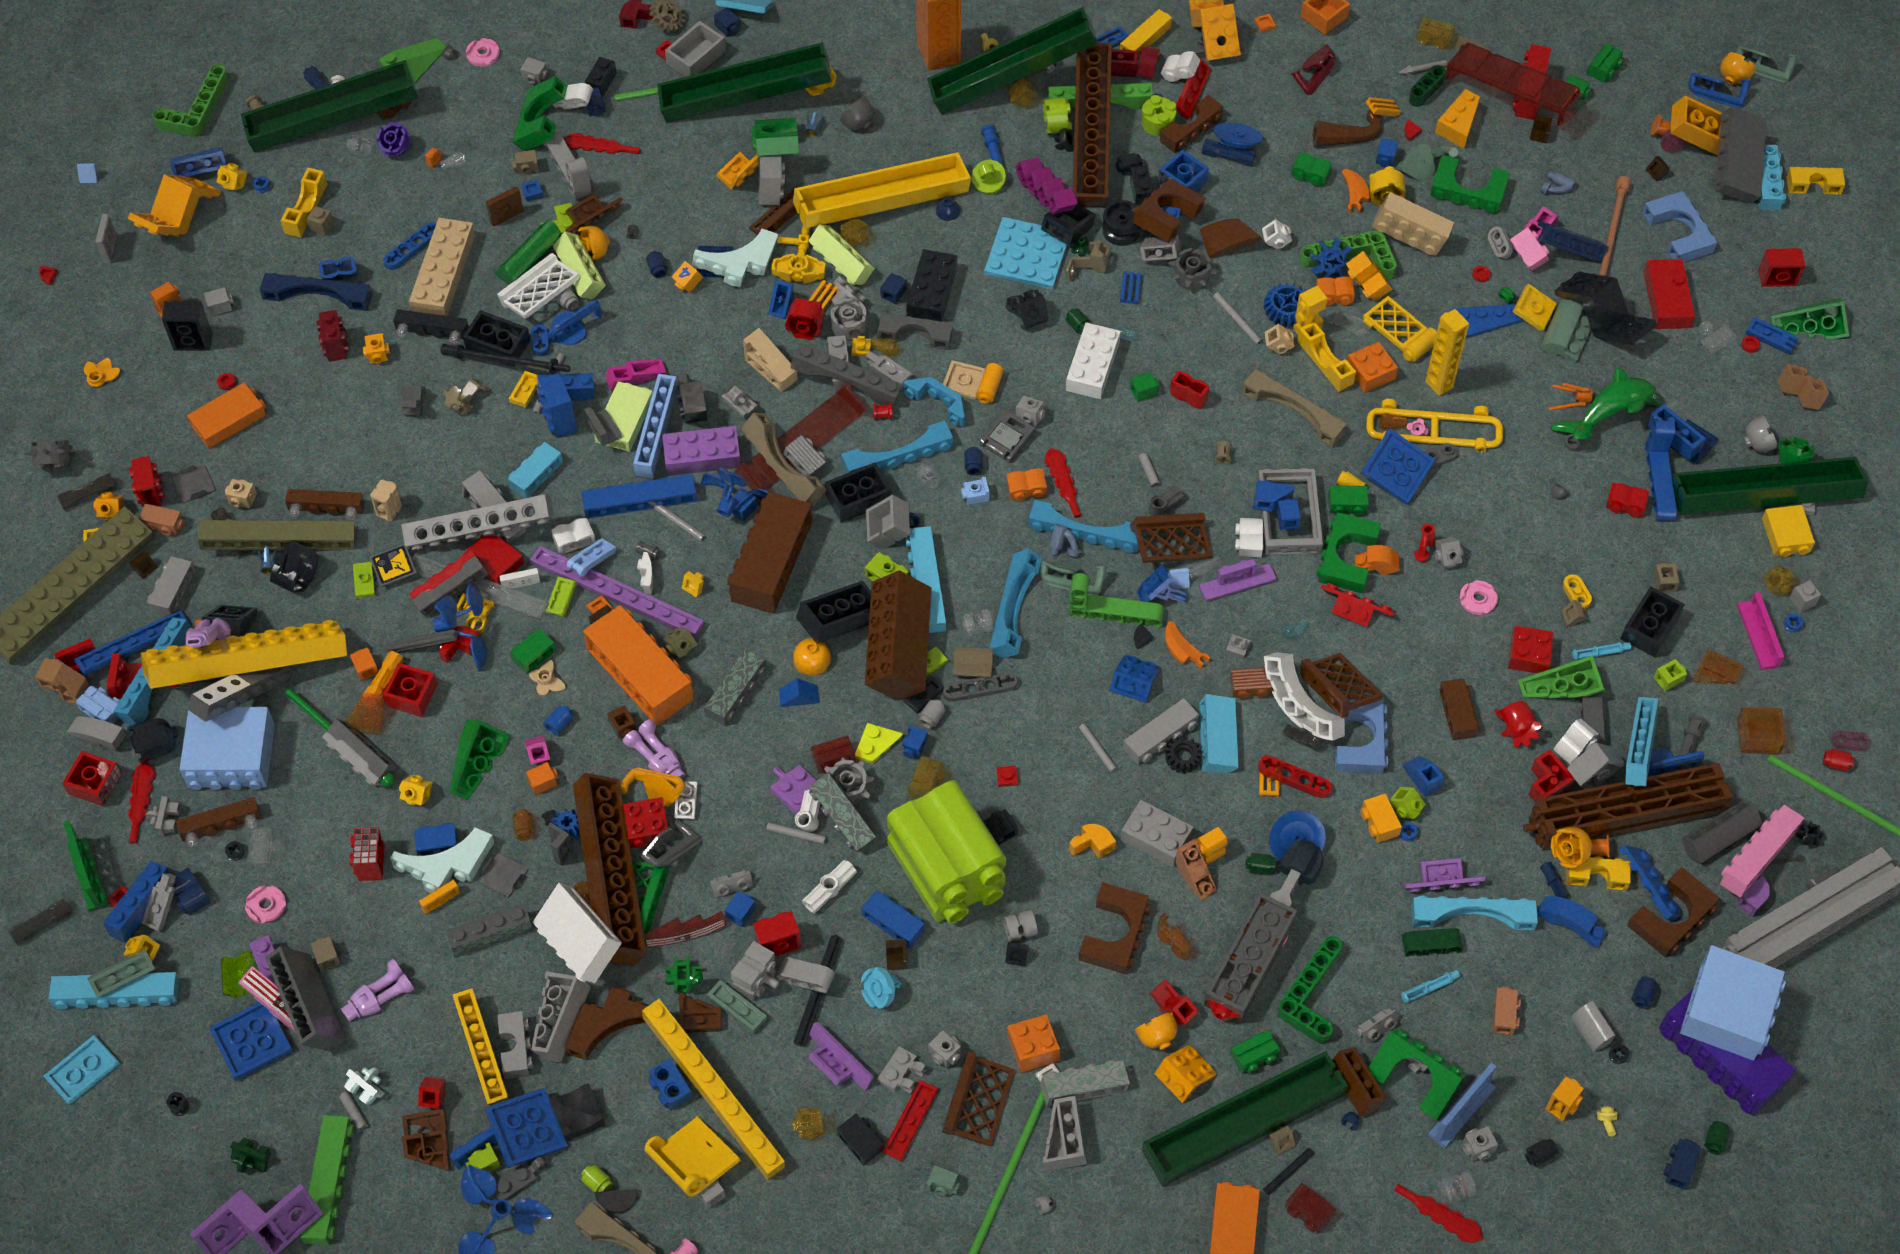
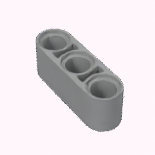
M785 957L776 978L780 981L782 979L786 980L790 985L827 993L835 972L826 966Z

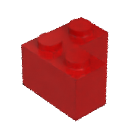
M1551 749L1534 760L1531 771L1539 780L1532 783L1528 795L1536 802V799L1564 794L1572 789L1575 778Z

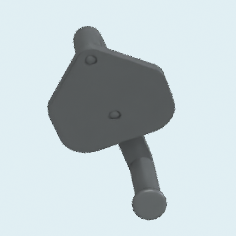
M677 818L672 828L679 830L686 838L670 847L668 844L673 830L667 828L656 836L643 852L641 858L651 866H668L697 847L701 842L700 836Z

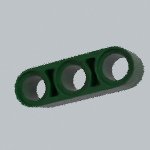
M1441 65L1432 66L1412 86L1409 103L1415 107L1423 105L1444 83L1446 69Z
M1457 928L1409 931L1402 934L1406 957L1414 954L1417 956H1427L1429 953L1441 955L1449 954V952L1457 951V953L1463 951L1460 930Z

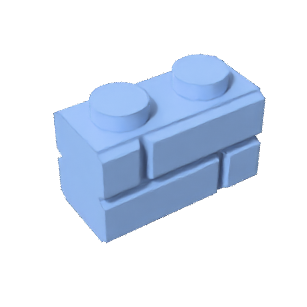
M90 686L76 700L79 709L91 718L112 724L119 719L113 711L120 700L116 697L111 699L108 693L101 687L97 689L94 686Z

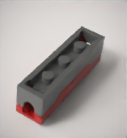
M471 550L462 554L454 563L448 564L438 574L432 575L424 584L415 587L409 595L419 611L426 617L437 610L434 606L443 597L452 596L455 598L465 591L469 585L475 584L489 573L478 556Z

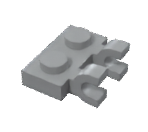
M899 1046L877 1078V1082L894 1092L899 1087L911 1094L915 1089L913 1086L914 1081L905 1078V1076L911 1071L922 1078L926 1072L924 1069L925 1065L916 1061V1055Z

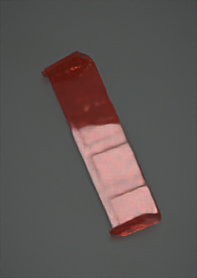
M1469 42L1460 48L1447 65V80H1451L1461 73L1559 114L1558 126L1568 122L1577 112L1581 97L1579 87L1557 78L1553 79L1550 75L1528 66H1521L1516 61L1498 54H1492L1491 51Z
M844 384L835 395L777 439L782 455L794 467L791 461L783 454L786 446L802 435L804 438H809L812 441L813 448L816 450L859 417L866 410L865 406L849 386ZM760 453L748 462H743L734 471L735 474L741 476L746 481V485L751 490L756 491L758 488L765 490L779 479L776 471L766 463V459Z

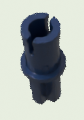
M1546 862L1541 865L1540 869L1546 877L1547 886H1551L1557 897L1566 899L1568 894L1561 883L1562 877L1557 874L1552 862Z

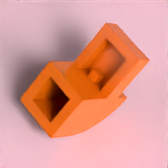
M1368 546L1367 552L1355 555V566L1369 569V571L1376 570L1381 575H1388L1400 571L1399 554L1387 546Z

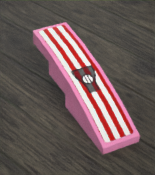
M252 966L238 984L251 993L254 999L270 1010L269 1012L295 1032L277 986Z

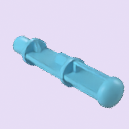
M1617 642V644L1593 646V648L1581 650L1574 649L1572 651V658L1577 661L1592 655L1596 658L1601 655L1620 654L1623 651L1631 650L1630 642Z
M1457 970L1450 973L1445 972L1444 976L1433 981L1429 980L1405 992L1403 991L1401 993L1402 1000L1405 1003H1409L1418 997L1427 995L1429 992L1442 986L1451 984L1453 980L1460 977V974Z

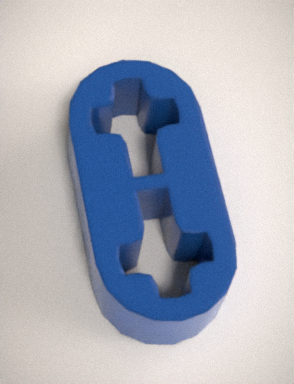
M536 325L531 329L532 348L537 356H545L549 352L548 331L543 325ZM538 331L542 332V338H538ZM540 343L543 345V350H539Z

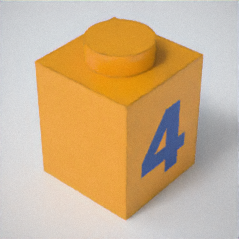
M685 261L672 278L676 281L674 285L681 291L685 289L691 292L702 280L703 276Z

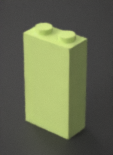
M618 381L605 410L617 426L622 437L607 444V446L630 452L647 416L653 394L652 390ZM594 434L595 442L601 444Z

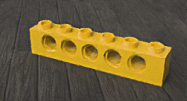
M1456 309L1449 313L1445 312L1440 317L1425 380L1438 396L1454 387L1469 328V322Z
M473 988L453 994L487 1105L491 1106L509 1100Z

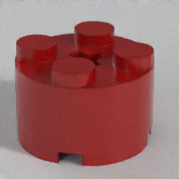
M795 299L790 306L785 322L786 330L788 332L791 331L795 338L813 340L815 336L818 337L825 318L822 304L818 301Z

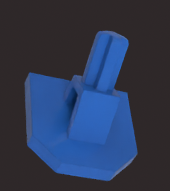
M1163 564L1141 583L1136 592L1139 600L1144 602L1151 601L1157 597L1166 601L1170 598L1181 603L1186 600L1187 593L1171 587L1170 583L1173 580Z

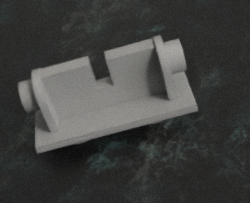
M745 870L733 873L729 878L726 875L713 878L714 880L710 881L714 898L753 887L751 873Z
M1383 1009L1372 1017L1375 1023L1367 1020L1358 1026L1356 1033L1359 1037L1363 1036L1365 1045L1371 1041H1376L1380 1035L1395 1028L1398 1024L1396 1010Z

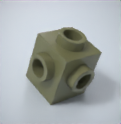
M684 627L670 631L667 637L663 639L666 644L664 648L667 653L678 658L687 656L690 650L697 646L690 631Z

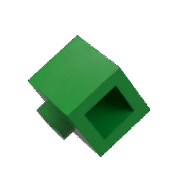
M1151 372L1140 374L1137 377L1131 378L1130 389L1137 402L1156 396L1160 387L1157 378H1154Z

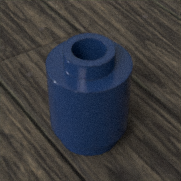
M657 251L650 252L646 257V262L651 275L655 278L666 276L668 267L663 254Z
M970 447L964 452V465L967 474L972 476L979 475L983 469V452L977 447Z
M1643 976L1637 981L1631 1000L1638 1008L1645 1009L1646 1007H1651L1657 991V982L1654 979Z

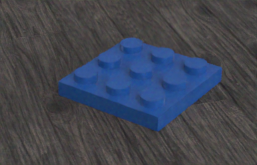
M1389 428L1360 474L1402 503L1408 504L1435 459Z
M260 1002L209 1027L235 1081L293 1052L276 1017Z
M545 1088L488 1106L485 1109L507 1168L562 1150L568 1146Z

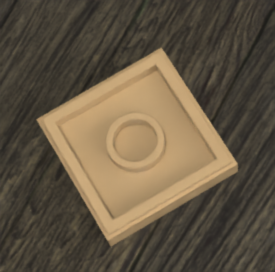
M952 360L943 385L963 397L976 400V393L985 368Z

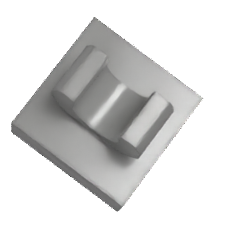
M1232 634L1226 652L1244 658L1251 640Z

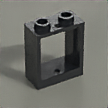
M1078 204L1070 211L1054 215L1049 211L1044 215L1041 230L1070 246L1093 227L1096 214ZM1066 214L1079 223L1073 227L1059 218Z

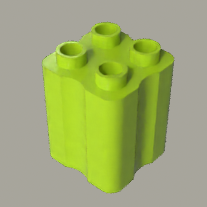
M956 780L948 781L934 788L926 795L895 808L888 814L886 820L890 834L887 837V844L936 922L946 919L949 924L956 923L969 913L968 906L982 901L983 905H990L1003 896L1004 891L1002 888L1005 886L1006 879L1003 869L1006 866V856Z

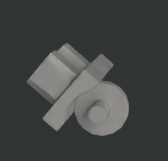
M736 386L721 396L722 400L744 419L752 415V412L757 409V404L746 396L745 391L740 390Z
M162 796L160 807L155 806L153 811H148L146 819L150 821V826L155 827V830L159 831V836L165 837L166 833H176V820L169 819V815L179 816L181 806L178 802H172L168 797Z

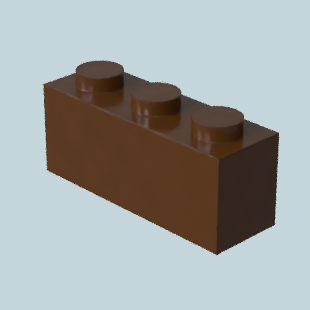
M1465 679L1441 681L1439 692L1452 741L1475 738L1477 731L1480 730L1478 719H1475L1474 703L1469 698L1470 687L1466 686Z
M1355 1046L1338 1051L1332 1059L1336 1066L1335 1071L1339 1070L1347 1083L1346 1094L1361 1117L1377 1112L1387 1097Z

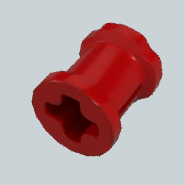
M892 403L888 405L873 404L874 420H877V418H889V420H892Z

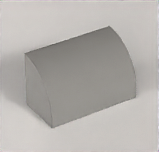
M1593 1001L1582 1006L1571 1017L1593 1053L1612 1043L1615 1034Z

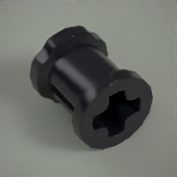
M173 1092L168 1096L166 1104L173 1115L183 1116L188 1112L189 1103L182 1093Z

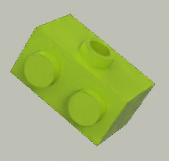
M880 552L865 566V576L872 581L898 570L909 575V571L903 565L896 564L889 556L883 555Z

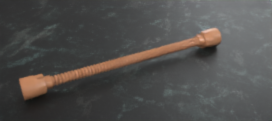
M1626 176L1618 177L1615 193L1617 198L1606 242L1608 248L1603 257L1599 273L1602 276L1607 275L1623 199L1631 185V179Z

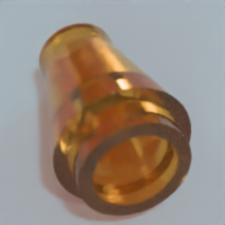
M1390 413L1381 414L1379 417V428L1384 429V431H1387L1389 428L1393 430L1407 427L1406 417Z

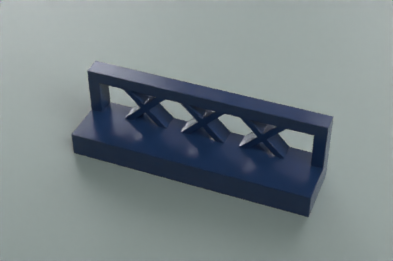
M1539 220L1537 225L1543 228L1538 238L1540 242L1602 262L1608 245Z

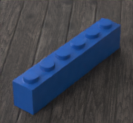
M693 474L581 491L585 517L587 519L654 509L648 503L655 501L656 505H663L664 507L697 502Z

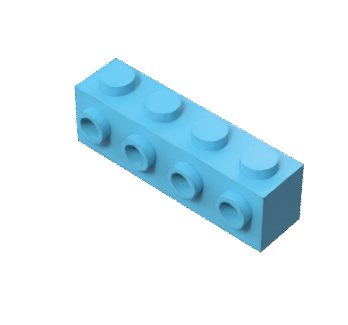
M1765 145L1761 198L1758 199L1759 209L1780 210L1782 204H1785L1786 194L1783 193L1784 180L1781 179L1783 171L1782 166H1780L1781 153L1778 152L1777 145Z

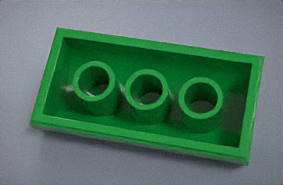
M552 220L541 224L502 263L494 274L510 285L526 273L560 238L561 231Z

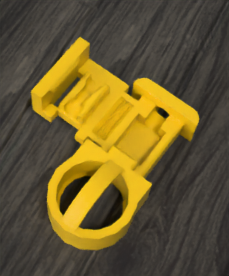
M464 593L457 604V612L464 611L470 607ZM484 598L482 614L474 616L473 611L469 612V618L465 623L467 627L471 624L470 628L474 629L477 621L482 622V626L476 630L480 634L485 630L488 622L487 616L491 607H495L493 601Z

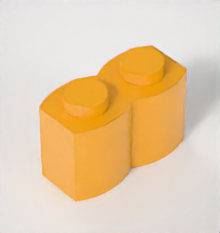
M1219 827L1196 839L1206 865L1226 854L1227 837Z

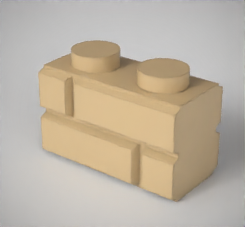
M380 480L376 486L377 489H374L370 494L375 513L380 518L393 521L396 513L402 508L401 497L397 490L398 487L392 481Z

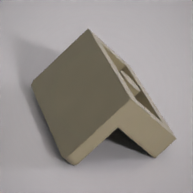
M954 647L953 675L991 677L993 649Z

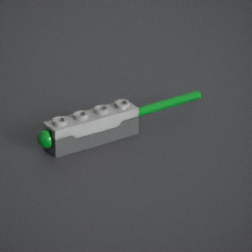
M291 688L286 691L285 694L326 730L322 737L327 741L326 745L334 751L337 750L342 760L347 763L350 762L353 765L354 771L361 775L363 774L366 777V782L374 787L376 785L389 787L394 783L393 774L398 768L348 722L335 719L330 724Z

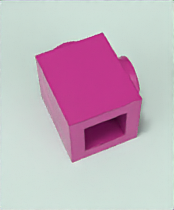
M543 735L524 740L531 765L542 764L546 760H550Z

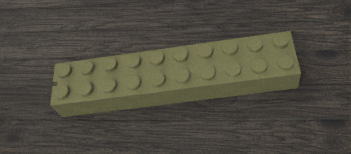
M124 506L0 615V656L8 664L13 663L152 539V531Z

